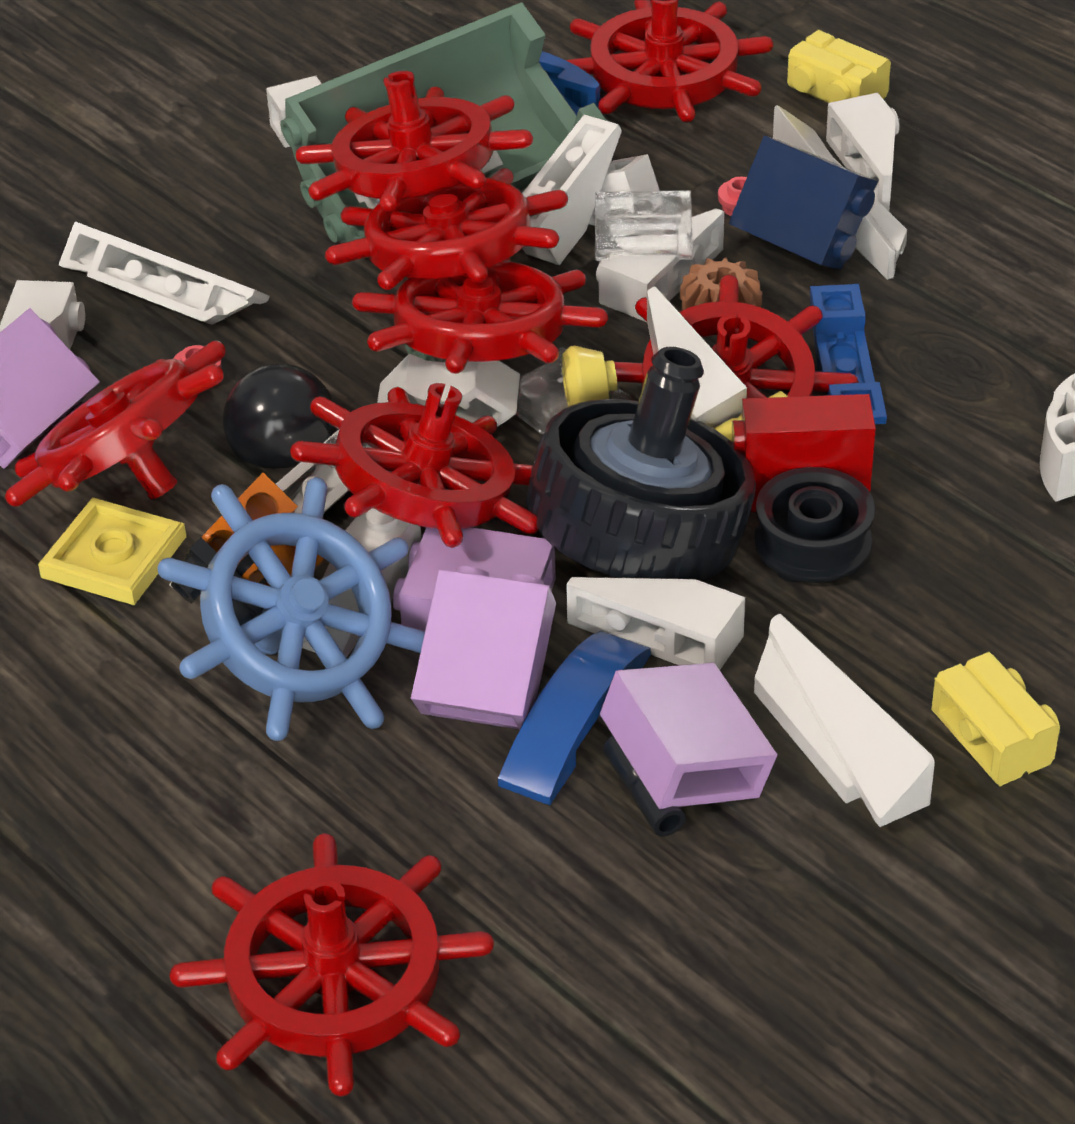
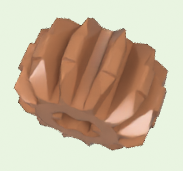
M727 257L717 262L707 258L704 265H691L689 274L683 276V283L680 286L682 310L699 304L719 302V283L725 275H733L737 278L740 303L761 307L762 291H760L758 272L747 269L745 261L731 263Z

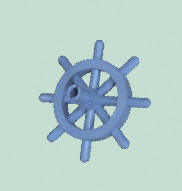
M314 477L307 482L301 513L270 514L256 520L251 519L229 486L224 484L217 485L211 493L212 501L234 534L228 538L214 555L207 568L174 558L162 559L157 567L161 578L201 590L200 610L210 644L181 661V674L185 678L193 679L224 663L242 682L270 696L266 734L273 741H281L287 737L293 702H315L334 697L340 693L344 694L367 728H379L383 724L385 716L360 678L373 667L386 644L421 653L425 631L391 622V600L386 581L381 570L407 555L409 548L407 542L399 537L393 538L368 552L348 532L324 520L323 515L328 489L326 482L319 477ZM270 546H296L291 576ZM249 554L270 586L234 576L240 560ZM317 554L337 569V571L320 581L313 578ZM351 588L356 598L359 612L329 604V600ZM232 599L264 608L262 614L240 626L233 608ZM325 626L358 635L355 648L348 659ZM304 637L326 669L312 671L299 669ZM278 653L277 662L265 654L272 655Z

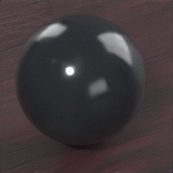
M268 364L250 371L235 384L225 403L223 428L230 448L240 459L263 468L297 466L300 462L295 461L290 454V449L297 441L324 443L336 432V427L315 416L310 409V404L316 397H325L334 402L328 389L314 374L291 364Z

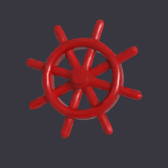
M635 0L636 10L620 14L608 20L602 26L579 18L574 19L570 23V30L574 35L591 40V57L566 61L581 68L589 75L592 74L594 79L600 84V87L607 93L598 103L600 112L606 115L613 113L623 103L651 109H676L679 119L689 123L695 119L694 105L713 99L726 88L755 97L761 92V84L756 79L736 73L738 57L768 53L774 46L773 40L768 36L737 39L733 31L720 21L727 13V7L722 2H716L704 12L678 7V0ZM618 50L625 52L620 54H614ZM706 60H714L711 64L704 62Z
M398 71L389 74L388 78L385 77L383 79L390 105L377 108L368 113L359 108L350 107L345 113V120L349 124L338 132L332 144L301 146L296 150L295 157L299 163L305 165L334 163L335 173L310 185L308 194L313 200L320 201L348 189L364 197L380 199L381 208L387 212H392L398 208L401 199L435 194L461 183L475 190L481 189L486 183V177L481 170L489 162L493 151L528 148L533 143V135L529 130L525 129L492 131L491 121L510 113L514 109L515 102L508 95L500 96L479 106L467 100L444 97L443 90L440 87L434 86L427 91L425 98L418 99L414 84V74L410 71Z
M501 168L490 178H486V183L481 189L475 190L461 183L435 194L401 199L398 208L392 212L383 210L380 203L373 209L348 206L341 211V220L347 225L364 227L365 238L333 245L326 250L325 258L328 263L339 265L369 257L371 262L382 270L377 277V283L384 290L394 288L405 277L431 279L467 274L471 281L482 283L488 276V267L510 258L524 246L551 249L558 245L560 239L558 233L552 229L531 227L530 216L565 207L568 203V195L563 190H553L525 197L519 189L511 185L514 179L512 171L507 168Z
M510 258L488 267V276L482 283L471 281L467 274L431 279L408 278L400 285L395 294L360 292L354 295L352 299L353 308L359 312L394 314V326L375 331L369 335L367 344L372 351L380 352L406 344L423 354L446 359V369L453 374L461 373L465 369L467 362L498 361L527 354L535 356L542 362L553 363L558 359L559 350L552 342L559 337L564 326L599 328L607 323L608 315L604 309L599 307L564 305V293L580 289L585 285L586 276L581 270H572L551 277L531 266L511 262Z
M725 275L719 283V302L699 304L679 312L701 337L717 335V343L712 347V350L747 387L746 398H767L758 389L790 390L787 397L812 396L813 391L829 392L830 384L859 383L858 378L851 373L815 371L812 353L802 335L821 321L822 311L817 306H809L789 321H786L773 312L761 307L740 303L737 278L733 275ZM646 297L640 298L635 304L637 314L645 321H647ZM651 339L646 346L643 363L614 362L617 382L642 383L643 388L647 371L653 366L651 358L654 354ZM748 339L759 342L752 348H747ZM776 354L788 368V370L757 369Z
M212 341L184 362L177 359H159L118 380L83 403L59 422L43 438L36 452L16 462L14 469L16 475L23 479L6 491L5 499L7 503L13 507L21 506L50 484L66 492L73 491L83 480L102 472L117 462H120V464L127 463L147 492L150 500L156 499L168 492L178 481L171 475L152 445L155 442L154 440L161 436L162 431L191 406L200 393L222 382L224 372L220 366L215 364L225 356V346L219 341Z
M434 383L429 386L425 406L410 403L406 391L400 387H394L388 392V402L369 404L352 412L325 397H316L312 400L310 404L311 412L339 429L336 443L297 441L292 445L290 454L298 462L334 466L342 483L354 494L346 500L344 509L349 516L354 518L360 517L369 510L375 509L406 523L436 528L443 543L450 548H455L462 543L463 533L461 529L482 525L495 517L527 534H534L538 531L536 527L537 516L508 499L513 484L528 486L533 465L513 463L510 454L504 446L492 436L497 429L496 419L492 416H482L472 423L456 415L458 406L462 401V393L457 388L450 386L444 405L440 403L445 388L444 383ZM367 444L372 448H365L363 445ZM475 480L484 481L485 483H484V484H480V483L476 482Z
M322 833L313 842V868L301 870L280 878L257 894H254L229 877L221 876L216 878L211 888L213 895L238 912L226 938L224 958L175 964L171 968L169 977L172 984L182 988L228 983L232 1002L246 1024L217 1052L216 1061L221 1069L234 1070L264 1041H268L277 1047L294 1053L326 1057L329 1089L336 1096H345L352 1091L354 1086L352 1054L377 1047L393 1039L409 1026L414 1027L444 1047H451L457 1044L460 1038L458 1026L427 1006L437 984L440 967L439 961L488 955L493 950L495 942L491 934L483 931L437 936L433 917L425 903L418 896L441 872L442 865L437 857L432 855L424 856L397 880L390 875L373 869L338 865L336 841L330 834ZM345 906L366 909V911L355 922H352L346 916ZM307 912L308 923L304 926L294 920L293 917ZM390 921L398 926L408 938L368 943ZM270 934L296 950L257 954L261 945ZM409 964L404 975L396 985L370 969ZM296 976L274 998L268 995L257 982V980ZM356 989L374 1002L349 1011L348 993ZM315 993L322 995L323 1014L298 1010Z

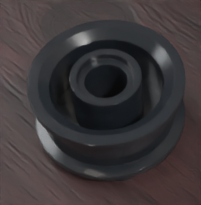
M803 467L792 469L773 477L760 490L756 501V514L759 523L755 530V548L762 561L769 568L777 572L781 579L789 582L834 581L857 573L868 560L873 542L870 528L875 517V503L869 490L854 477L829 468Z

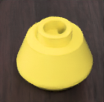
M574 345L570 346L562 354V376L568 407L590 400L609 399V391H617L614 361H604L601 351Z

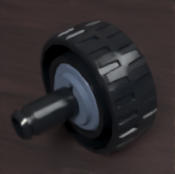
M664 347L651 358L653 366L647 371L639 401L598 399L580 402L561 410L549 420L543 430L533 462L526 504L528 510L538 518L536 527L541 535L561 553L592 570L614 578L696 579L704 581L723 571L735 557L755 498L756 478L748 459H746L742 451L734 450L731 440L701 421L696 422L691 418L700 389L698 378H701L704 374L701 359L693 352L684 348Z

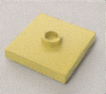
M92 497L39 562L41 578L135 605L158 575L157 567L162 559L171 558L185 540V524Z

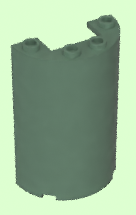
M521 2L286 98V119L281 120L280 126L286 142L292 147L294 157L296 156V150L301 146L332 144L338 132L349 124L345 120V113L350 107H356L368 113L377 108L390 105L383 79L385 77L388 78L389 74L398 71H410L414 74V84L418 99L425 98L427 91L434 86L440 87L443 90L444 97L467 100L479 106L500 96L508 95L515 102L514 109L510 113L491 121L492 131L525 129L529 130L533 135V143L528 148L497 151L503 163L501 168L510 169L514 175L511 185L521 191L528 187L583 115L607 120L595 103L578 109L576 116L539 63L546 35ZM295 157L303 179L300 183L303 198L311 208L316 206L329 238L334 243L338 241L345 243L365 238L364 227L347 225L340 218L341 211L345 207L368 208L365 202H358L354 192L345 189L320 201L313 200L308 194V189L312 183L336 172L334 163L305 165L299 163Z

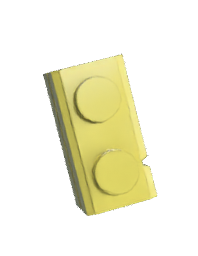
M817 30L806 38V42L801 41L791 48L788 58L787 84L800 92H804L827 103L877 92L884 99L889 92L891 62L885 57Z
M987 652L968 660L965 666L958 664L938 673L934 682L931 710L996 784L1002 786L1021 778L1026 771L1030 774L1052 763L1055 759L1058 735L1060 733L1058 718L1048 705H1039L1029 695L1022 677L1015 669H1006L993 654Z

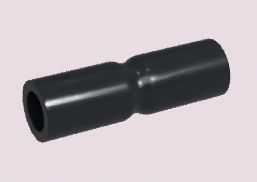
M612 735L605 742L603 753L624 786L631 791L633 800L658 836H668L675 833L685 823V813L681 807L677 806L663 809L658 808Z

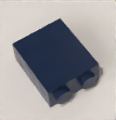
M764 135L728 224L815 263L841 270L844 262L852 256L857 242L855 236L863 217L868 215L875 201L874 190L878 181L796 146Z

